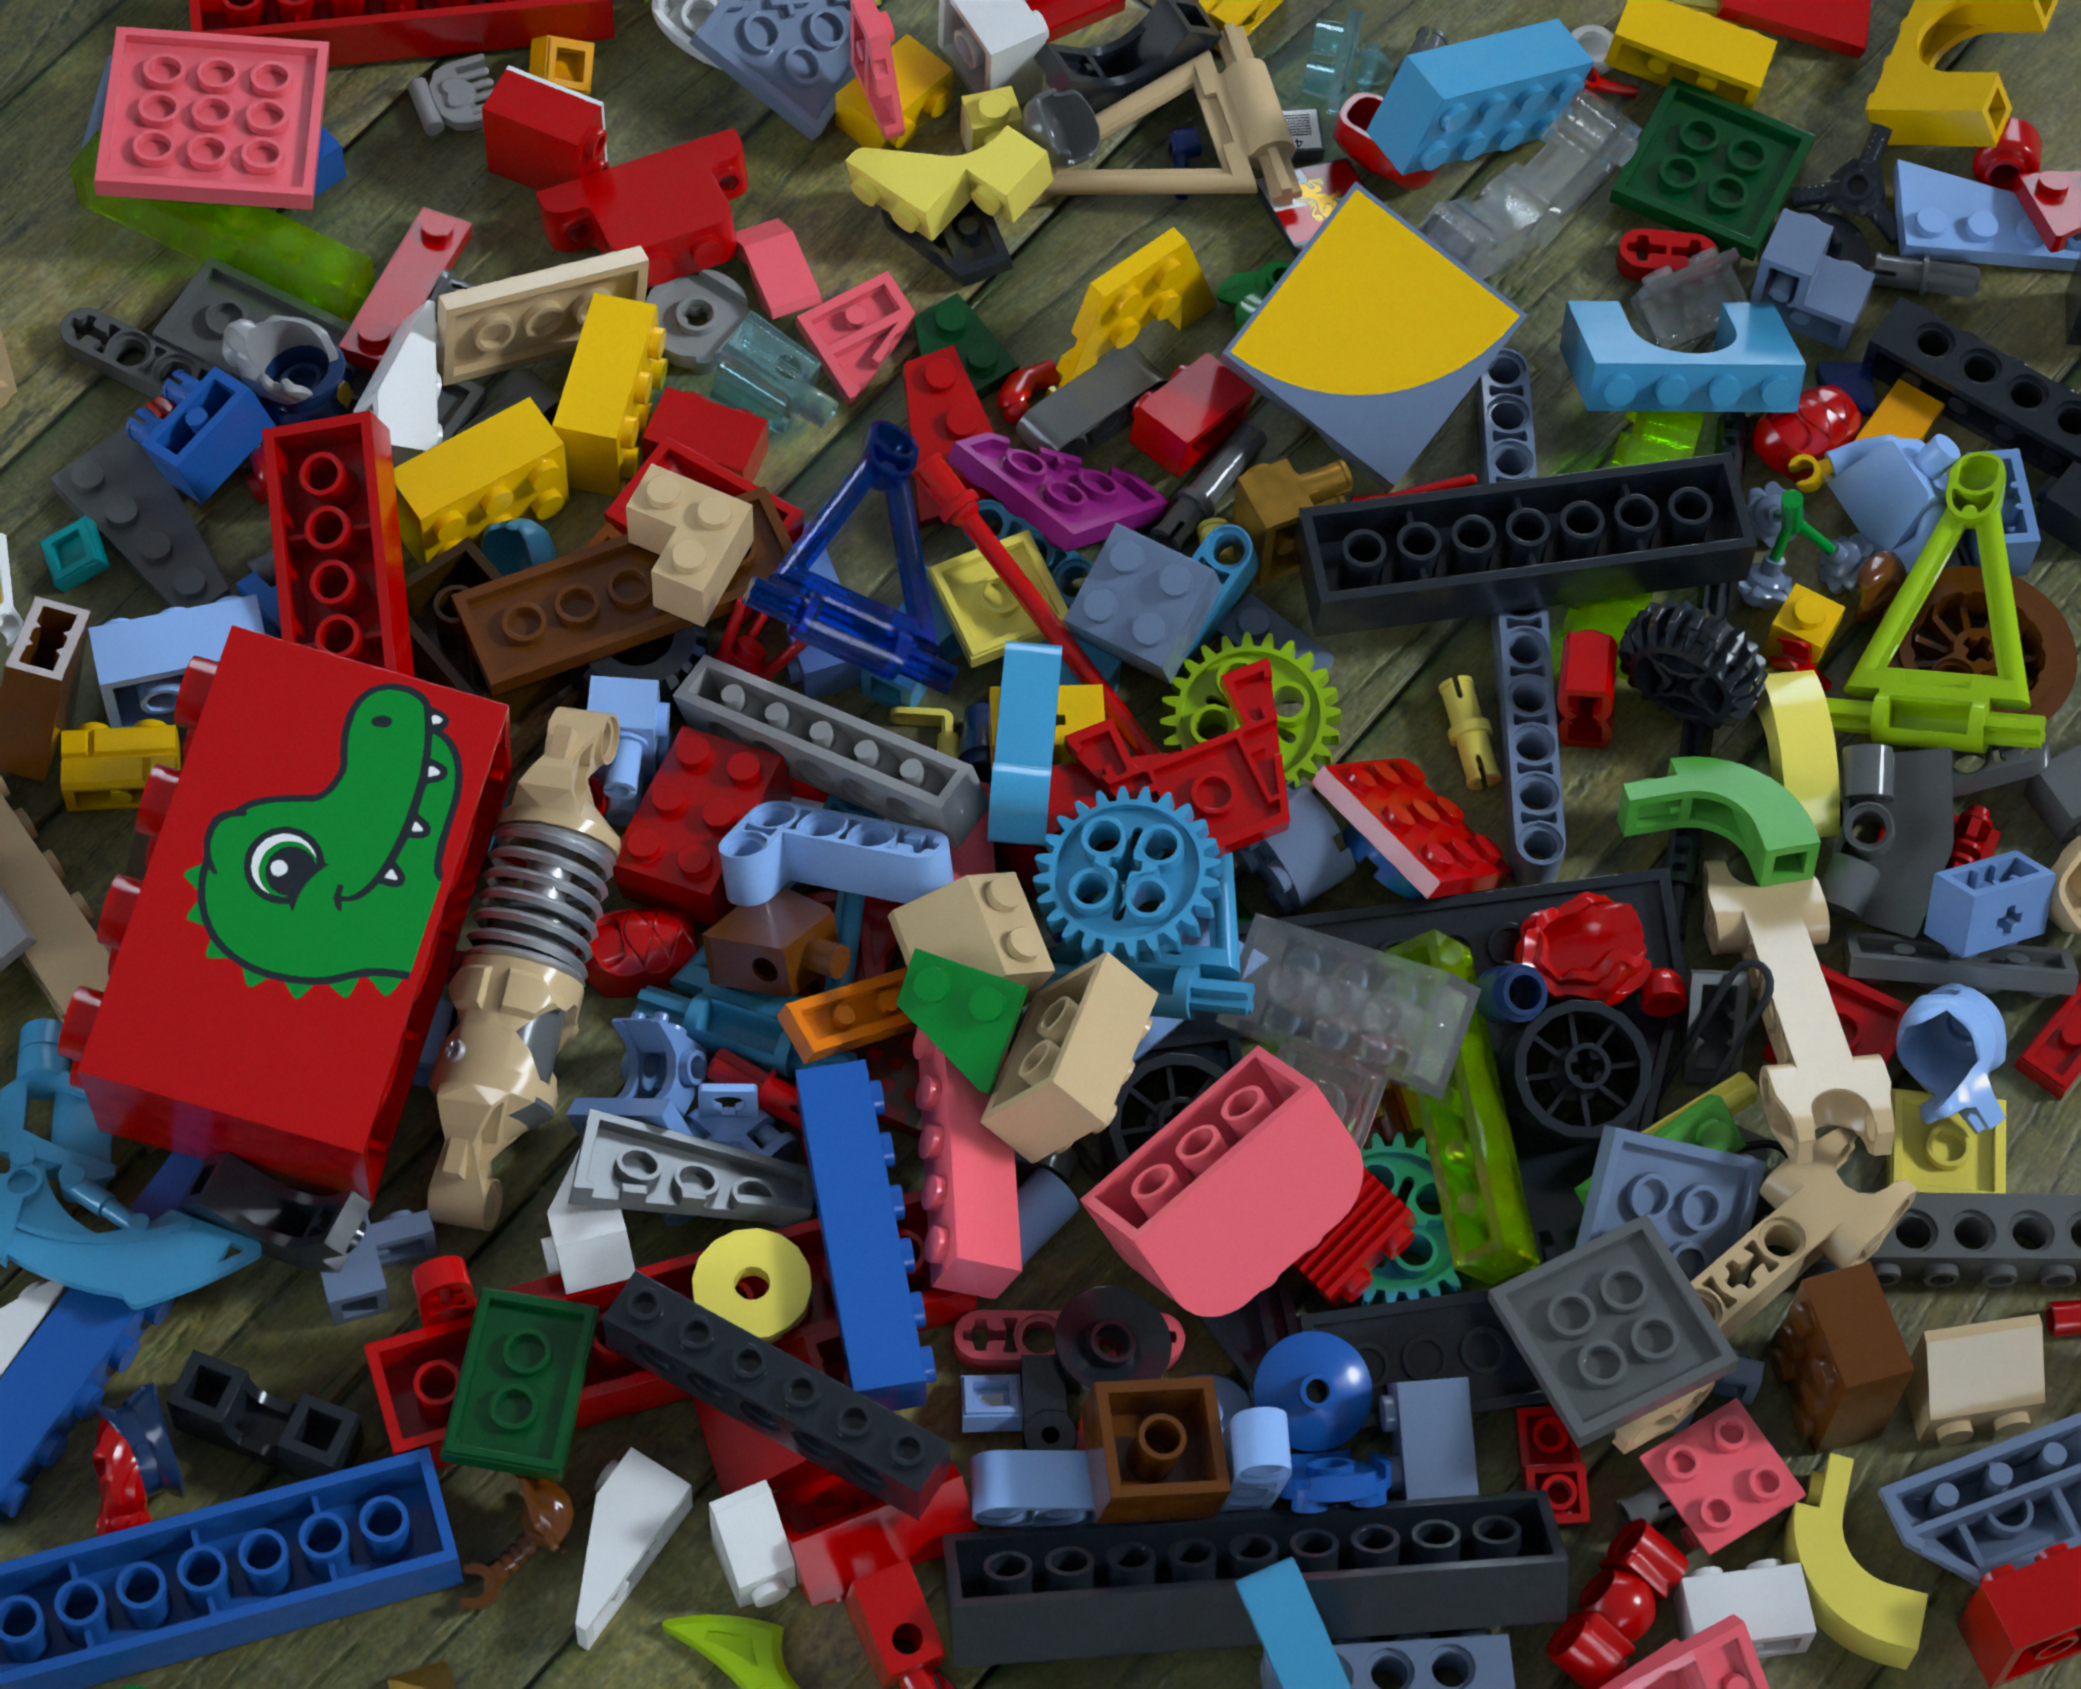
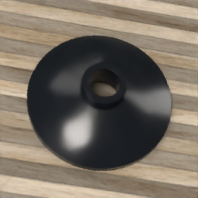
M1098 1286L1084 1290L1074 1296L1064 1306L1055 1324L1053 1339L1058 1361L1066 1374L1077 1385L1090 1392L1094 1382L1161 1379L1169 1365L1172 1342L1170 1331L1163 1316L1151 1302L1131 1290L1116 1286ZM1102 1344L1110 1345L1116 1351L1117 1357H1110L1104 1354L1098 1346Z

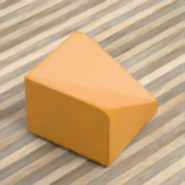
M551 35L531 39L529 73L583 95H591L595 43Z

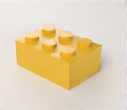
M596 292L593 294L552 424V428L565 446L569 488L618 497L624 489L626 479H632L639 469L641 447H637L640 433L644 434L654 413L655 405L653 402H650L653 390H662L668 368V359L662 358L666 341V328L659 327L658 306L655 304Z
M531 397L394 468L400 537L421 567L467 537L480 550L484 531L492 524L518 518L531 519L532 521L538 519L545 520L557 514L564 505L570 503L564 443Z

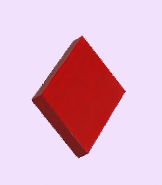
M1718 0L1716 17L1860 59L1867 49L1871 0Z

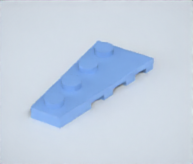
M1897 159L1891 172L1900 257L1924 259L1925 255H1930V260L2074 271L2081 252V233L2068 238L2063 250L2050 253L2015 193Z

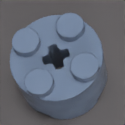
M1294 780L1286 782L1290 815L1289 829L1233 851L1237 862L1248 875H1252L1257 871L1269 885L1265 888L1266 896L1281 916H1286L1292 911H1300L1353 875L1356 870L1350 848L1348 847L1340 853L1335 844L1334 836L1341 831L1329 812L1304 785L1295 789Z

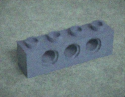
M1482 1628L1476 1631L1462 1630L1452 1638L1431 1639L1430 1634L1423 1632L1418 1635L1401 1634L1395 1637L1394 1641L1370 1643L1368 1637H1361L1355 1640L1337 1639L1334 1641L1333 1647L1352 1689H1381L1373 1682L1371 1677L1380 1671H1387L1396 1675L1402 1683V1687L1399 1689H1515L1509 1634L1492 1635L1489 1629ZM1264 1651L1259 1669L1261 1689H1281ZM1442 1667L1451 1668L1461 1676L1463 1683L1456 1687L1444 1686L1434 1678L1432 1672Z

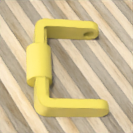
M897 706L890 710V721L894 724L941 727V733L937 735V751L957 759L959 735L953 732V715L950 711L940 708Z

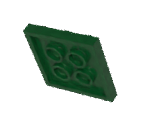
M1672 77L1611 190L1609 202L1681 232L1704 235L1711 239L1717 247L1754 261L1812 149L1816 135Z

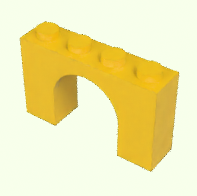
M1914 0L1908 16L1901 22L1899 36L1893 50L1885 58L1883 72L1874 92L1867 99L1866 115L1868 121L1871 124H1881L1893 130L1887 145L1996 147L2013 109L1999 73L1946 72L1935 70L1934 67L1939 59L1953 46L1976 35L1992 32H2045L2058 0Z

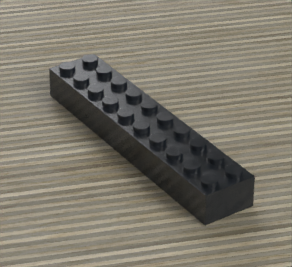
M1546 1490L1387 1501L1384 1505L1377 1507H1356L1351 1504L1330 1505L1326 1511L1309 1514L1297 1513L1289 1508L1217 1514L1215 1518L1113 1524L1085 1523L942 1534L944 1598L953 1668L967 1666L986 1668L995 1664L1020 1662L1049 1663L1060 1659L1086 1657L1105 1659L1126 1654L1153 1652L1171 1654L1179 1650L1206 1648L1234 1649L1239 1646L1259 1645L1261 1642L1240 1597L1235 1581L1291 1556L1294 1558L1330 1639L1355 1640L1365 1636L1418 1635L1423 1632L1458 1629L1476 1631L1484 1627L1511 1625L1539 1626L1544 1623L1567 1621L1569 1559Z

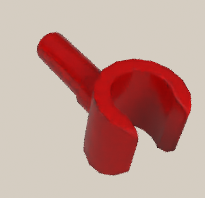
M1592 66L1584 80L1585 85L1582 92L1572 102L1581 103L1593 91L1635 98L1638 87L1600 77L1598 71Z
M1782 636L1777 638L1778 642L1782 645L1781 657L1772 655L1769 657L1770 667L1787 672L1814 670L1823 691L1826 692L1831 688V681L1814 667L1811 662L1812 650L1810 643Z

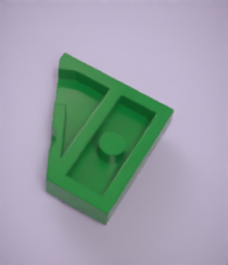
M915 948L896 1004L979 1091L992 1095L1029 987Z

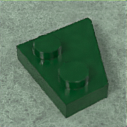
M958 292L914 317V334L920 357L954 345L979 401L999 390L1006 378L1011 373L1019 370L1018 363Z

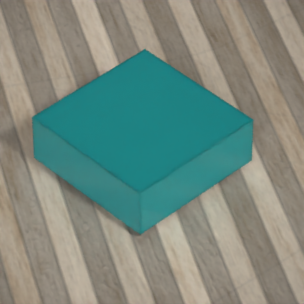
M87 516L80 518L40 541L53 584L64 593L110 567L96 522Z

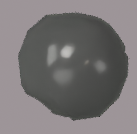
M1051 88L1033 96L1027 102L1022 114L1023 136L1048 152L1052 168H1069L1090 160L1095 156L1100 147L1099 124L1091 106L1078 91L1071 89L1057 92L1056 88Z

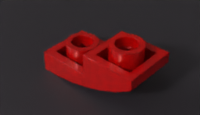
M1553 1406L1516 1408L1513 1413L1522 1491L1546 1490L1557 1525L1589 1523L1590 1513L1585 1462H1581L1580 1448L1575 1444Z

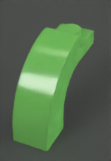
M1700 756L1670 758L1667 777L1644 778L1636 782L1624 783L1622 786L1617 822L1623 837L1677 828L1706 829L1728 838L1741 849L1750 864L1759 887L1813 879L1821 841L1813 822L1801 803L1786 788L1755 769L1718 758Z

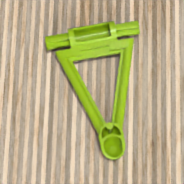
M1984 451L1969 453L1959 458L1950 469L1945 493L1947 507L1843 688V691L1848 695L1874 698V701L1826 698L1833 731L1870 734L1873 744L1927 749L1951 747L1952 751L1986 753L1989 745L2041 749L2042 744L2044 745L2046 738L2045 716L1993 712V708L2028 710L2031 708L2001 516L2007 473L2004 462L1997 455ZM1965 529L1976 530L1998 676L1888 667Z

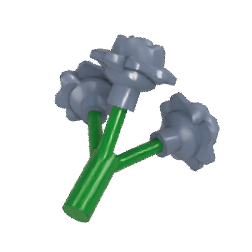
M1775 481L1767 482L1764 486V491L1757 487L1749 490L1746 506L1755 538L1762 540L1768 547L1773 549L1764 555L1761 563L1752 562L1747 580L1738 581L1737 589L1742 594L1745 603L1752 607L1759 606L1764 610L1772 609L1775 605L1783 606L1793 587L1791 586L1792 578L1782 572L1785 564V559L1782 556L1788 542L1793 541L1799 532L1821 549L1820 563L1824 568L1818 573L1819 581L1828 584L1830 591L1834 594L1841 593L1845 588L1849 591L1860 588L1856 581L1858 572L1863 564L1877 551L1873 544L1866 543L1864 535L1855 533L1850 539L1841 536L1837 540L1829 541L1803 520L1806 513L1803 509V495L1799 491L1793 489L1784 490Z

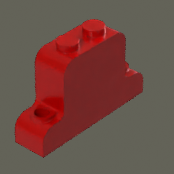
M731 128L535 192L543 232L552 248L561 252H574L587 247H595L604 255L609 252L641 245L649 259L647 288L723 264L736 255L738 246L731 206L728 201L744 194L748 189L749 181L742 141L735 128Z

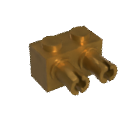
M1286 458L1270 465L1266 463L1255 465L1243 475L1237 477L1231 524L1243 528L1251 538L1259 557V567L1254 576L1258 586L1300 570L1294 547L1299 508L1346 502L1343 494L1352 492L1353 478L1348 466L1342 459L1299 475L1297 472H1294ZM1236 546L1241 556L1243 557L1245 549Z

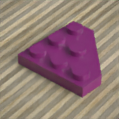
M990 432L954 442L947 459L964 473L969 482L987 490L1004 504L1005 509L1009 513L1027 521L1043 534L1044 539L1050 545L1063 549L1065 552L1108 538L1116 523L1133 530L1160 521L1164 518L1171 503L1130 471L1111 466L1108 474L1097 470L1080 468L1082 464L1080 457L1039 446L1036 455L1025 450L1008 448L1010 444L1008 437Z

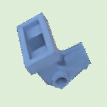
M632 1012L630 1018H613L611 1023L627 1050L621 1060V1074L626 1082L624 1088L616 1098H575L566 1116L581 1140L590 1109L693 1136L683 1117L698 1092V1086L706 1078L707 1050L687 1037V1030L685 1028L669 1023V1015L666 1013L655 1012L654 1018H645L646 1016L643 1013Z

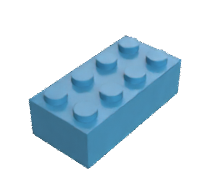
M1559 19L1406 55L1366 132L1401 175L1421 170L1431 171L1444 164L1459 160L1469 161L1482 154L1498 150L1507 151L1517 145L1536 140L1545 141L1554 136L1562 127V118L1571 102L1582 92L1585 85L1584 80L1595 61Z

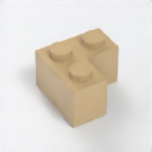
M651 463L626 505L628 542L660 555L651 570L653 606L704 627L754 541L753 505Z

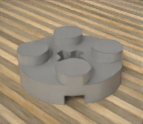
M705 269L699 271V275H688L656 285L646 299L645 303L658 306L659 327L666 328V341L662 358H667L668 362L673 365L689 368L696 374L707 375L713 373L720 364L734 358L743 349L750 336L751 314L747 305V297L741 286L723 273ZM702 312L708 314L707 324L702 326L688 324V319L685 317L688 314L697 317Z

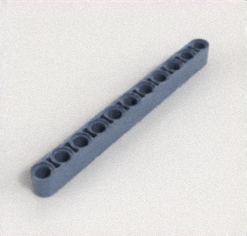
M1502 348L1478 378L1475 391L1481 485L1537 477L1529 367L1526 359L1520 353L1513 349ZM1496 381L1505 382L1507 384H1500ZM1498 426L1508 427L1510 430L1502 429ZM1504 471H1506V472H1511V473H1513V474H1515V475H1513V476H1511V475H1506V474H1504V473H1502V472H1504ZM1548 607L1517 610L1526 613V616L1515 615L1512 612L1490 614L1508 866L1514 871L1511 874V878L1520 887L1555 882L1558 878L1566 847ZM1513 658H1525L1531 663H1519ZM1517 706H1529L1533 708L1535 711L1526 712L1519 709ZM1520 754H1532L1540 760H1527L1521 757ZM1523 803H1537L1543 809L1533 810L1526 807ZM1527 852H1540L1548 859L1537 860L1530 857Z

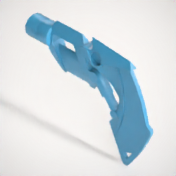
M41 1018L25 1023L20 1031L16 1080L0 1090V1154L10 1161L9 1172L5 1174L0 1173V1264L7 1269L10 1260L22 1268L50 1281L97 1295L120 1298L124 1300L129 1308L139 1310L201 1288L258 1260L262 1255V1247L254 1239L172 1209L168 1210L157 1220L149 1221V1217L146 1214L135 1213L117 1201L114 1194L102 1187L116 1176V1165L111 1164L113 1134L99 1131L85 1091L70 1086L71 1059L58 1055V1042L63 1022L55 1019ZM30 1098L54 1100L51 1142L27 1131ZM48 1179L59 1181L61 1196L65 1201L77 1202L98 1217H105L121 1229L95 1233L82 1226L57 1201L50 1188ZM231 1247L241 1251V1253L223 1260Z

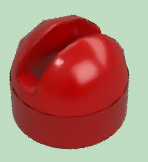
M1668 968L1652 969V973L1639 991L1643 1012L1654 1017H1668L1684 1010L1687 1006V995L1681 976Z

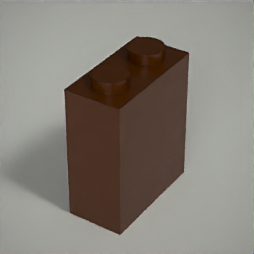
M35 596L4 667L0 694L1 771L46 782L61 746V732L68 729L75 712L91 611Z

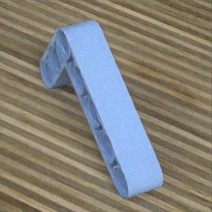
M1254 1407L1236 1413L1222 1434L1231 1492L1218 1514L1270 1510L1292 1475L1287 1413L1275 1407ZM991 1450L976 1454L969 1459L973 1520H976L977 1524L990 1527H1044L1096 1523L1086 1450Z

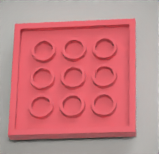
M117 26L94 178L95 195L313 210L329 65V42Z

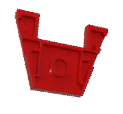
M1268 658L1221 675L1219 686L1240 726L1238 729L1143 766H1136L1112 718L1066 735L1064 747L1067 753L1115 801H1117V793L1120 786L1126 787L1129 799L1136 800L1143 787L1148 786L1152 802L1157 803L1167 792L1172 793L1175 805L1174 811L1189 803L1194 814L1193 822L1205 819L1210 833L1207 838H1216L1220 854L1215 858L1289 829L1290 815L1282 753L1280 754L1277 730V710L1274 706L1272 690V670ZM1163 849L1170 857L1175 853V850Z

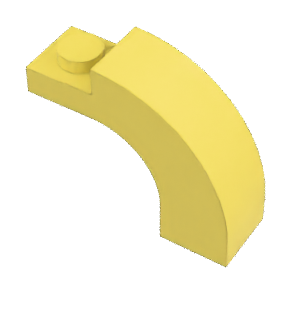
M1772 667L1766 668L1765 671L1768 677L1765 681V689L1754 710L1760 717L1766 734L1771 778L1786 788L1801 803L1813 822L1819 838L1840 836V784L1836 743L1827 700L1819 678L1814 670L1787 672L1773 669Z
M1830 1453L1821 1472L1811 1471L1806 1487L1807 1496L1804 1498V1504L1795 1502L1786 1521L1784 1532L1786 1564L1801 1562L1814 1622L1829 1637L1849 1651L1868 1660L1907 1670L1918 1652L1928 1594L1883 1582L1866 1572L1853 1558L1843 1534V1513L1854 1459Z

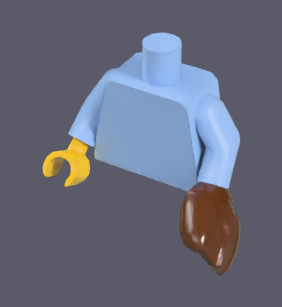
M1892 434L1859 439L1825 452V459L1817 461L1811 455L1801 454L1794 457L1788 465L1791 473L1799 472L1807 467L1814 469V473L1810 478L1796 483L1798 489L1806 493L1819 489L1823 483L1824 476L1831 474L1834 478L1828 483V486L1860 533L1864 535L1866 542L1873 544L1877 548L1876 553L1863 564L1857 575L1856 581L1862 590L1861 600L1855 609L1854 616L1858 624L1872 620L1885 612L1889 603L1897 595L1900 586L1905 581L1906 574L1912 569L1947 507L1945 493L1949 477L1945 472L1960 458L1961 454L1957 445L1943 434H1936L1927 444L1920 439L1898 438Z

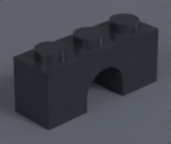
M194 1349L166 1401L175 1429L304 1480L352 1468L365 1442L359 1414L304 1392L298 1404L283 1401L256 1386L251 1380L248 1370Z

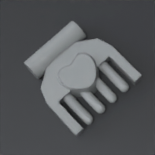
M483 53L444 64L434 71L429 85L426 79L422 77L409 81L407 89L427 135L435 136L441 133L445 128L444 124L455 131H473L484 127L482 116L484 103L477 105V103L487 100L493 89L476 93V91L491 87L494 81L491 78H485L472 83L468 82L469 80L489 74Z

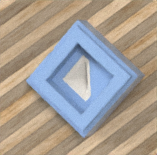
M1020 1374L960 1376L962 1433L1022 1431L1023 1412Z

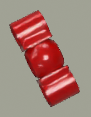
M1643 1518L1631 1521L1616 1534L1608 1547L1607 1557L1599 1564L1602 1571L1597 1573L1586 1584L1580 1594V1612L1568 1613L1567 1621L1555 1631L1547 1644V1657L1582 1689H1599L1625 1671L1628 1657L1636 1650L1632 1643L1640 1639L1648 1631L1656 1617L1655 1601H1666L1669 1592L1680 1582L1688 1568L1687 1557Z

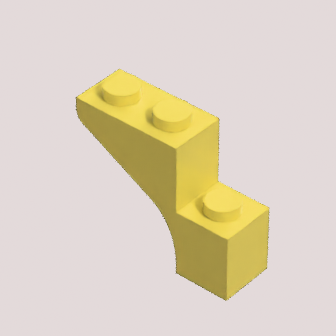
M1008 125L989 143L963 155L943 156L863 147L856 149L845 160L852 182L850 188L858 199L871 207L877 204L889 212L895 223L909 233H913L916 230L931 241L943 231L971 199L986 214L994 216L997 213L1014 224L1054 180L1048 152Z

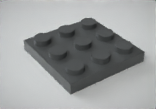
M1647 1214L1489 1290V1303L1578 1448L1738 1369L1739 1358Z

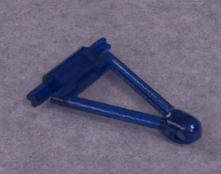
M876 420L871 424L865 435L859 461L768 577V581L757 576L751 578L741 603L789 624V637L883 679L893 681L900 674L938 692L947 694L952 687V681L957 676L958 667L936 657L940 654V646L909 477L917 465L920 448L916 439L902 427L888 421ZM871 488L876 491L885 492L906 614L809 570Z

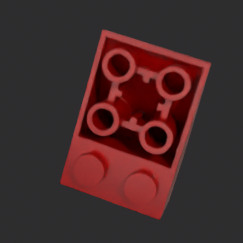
M838 1325L801 1336L795 1341L779 1348L849 1387ZM691 1395L723 1497L763 1480L767 1481L770 1490L773 1491L831 1473Z

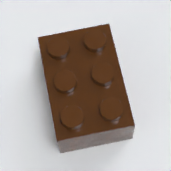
M1870 1261L1803 1279L1790 1305L1785 1321L1780 1328L1775 1344L1770 1351V1363L1774 1376L1779 1384L1786 1383L1794 1402L1791 1405V1416L1795 1429L1801 1438H1808L1814 1455L1881 1437L1915 1370Z

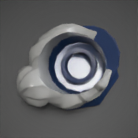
M273 315L264 322L257 324L250 320L238 319L226 326L222 345V354L225 361L231 367L238 368L243 384L252 389L276 427L341 416L351 407L352 397L354 396L352 391V371L346 367L343 352L333 344L328 333L320 325L305 318Z

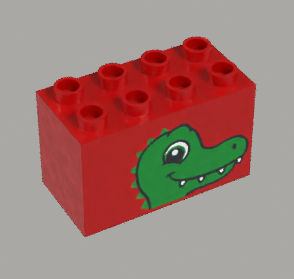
M232 625L219 662L194 655L187 666L174 711V723L188 727L183 747L184 764L182 770L156 764L148 777L136 819V832L150 836L145 862L147 871L143 880L118 874L111 884L104 902L97 932V942L112 947L108 962V975L110 977L105 992L81 985L78 986L71 998L63 1020L58 1042V1055L73 1059L69 1078L70 1086L85 1091L99 1131L200 1159L228 1151L279 1183L324 1196L353 1191L372 1203L369 1208L372 1209L493 838L497 815L502 810L512 779L509 705Z

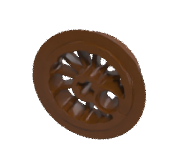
M1956 566L1943 568L1888 667L1998 676L1981 567ZM2011 575L2021 646L2028 654L2023 656L2026 674H2033L2035 678L2033 682L2027 680L2031 704L2030 709L1993 708V712L2045 716L2047 721L2062 707L2073 688L2077 672L2076 646L2071 630L2056 606L2035 587ZM1893 598L1892 601L1889 603L1887 609L1885 610V612H1884V614H1883L1882 619L1884 618V616H1885L1886 612L1888 611L1890 605L1892 604L1894 598ZM1969 617L1985 620L1986 625L1984 629L1970 628ZM1953 618L1955 620L1957 637L1941 619ZM1924 629L1936 642L1921 637L1917 633ZM1915 655L1929 661H1914Z

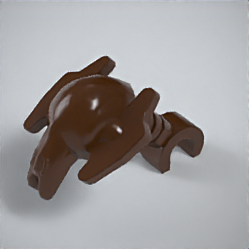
M513 1474L520 1481L525 1499L521 1514L524 1533L517 1536L516 1542H512L507 1547L508 1550H504L500 1554V1558L496 1557L488 1565L482 1563L464 1565L463 1573L481 1575L486 1582V1589L478 1598L461 1597L460 1605L472 1610L490 1608L497 1602L501 1594L502 1583L512 1576V1572L516 1573L521 1568L520 1565L525 1564L529 1560L530 1555L533 1556L537 1551V1546L551 1548L553 1552L559 1549L563 1555L569 1552L564 1538L571 1529L574 1510L571 1498L554 1481Z

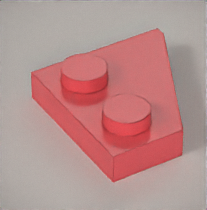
M850 0L851 66L884 139L888 140L905 135L890 44L895 41L891 19L886 11H878L874 0Z
M886 271L798 315L795 326L846 406L850 407L857 402L912 325L915 311L889 271Z

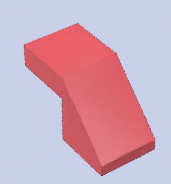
M779 218L735 232L738 246L736 256L749 268L758 306L772 319L823 303L820 291L793 230Z

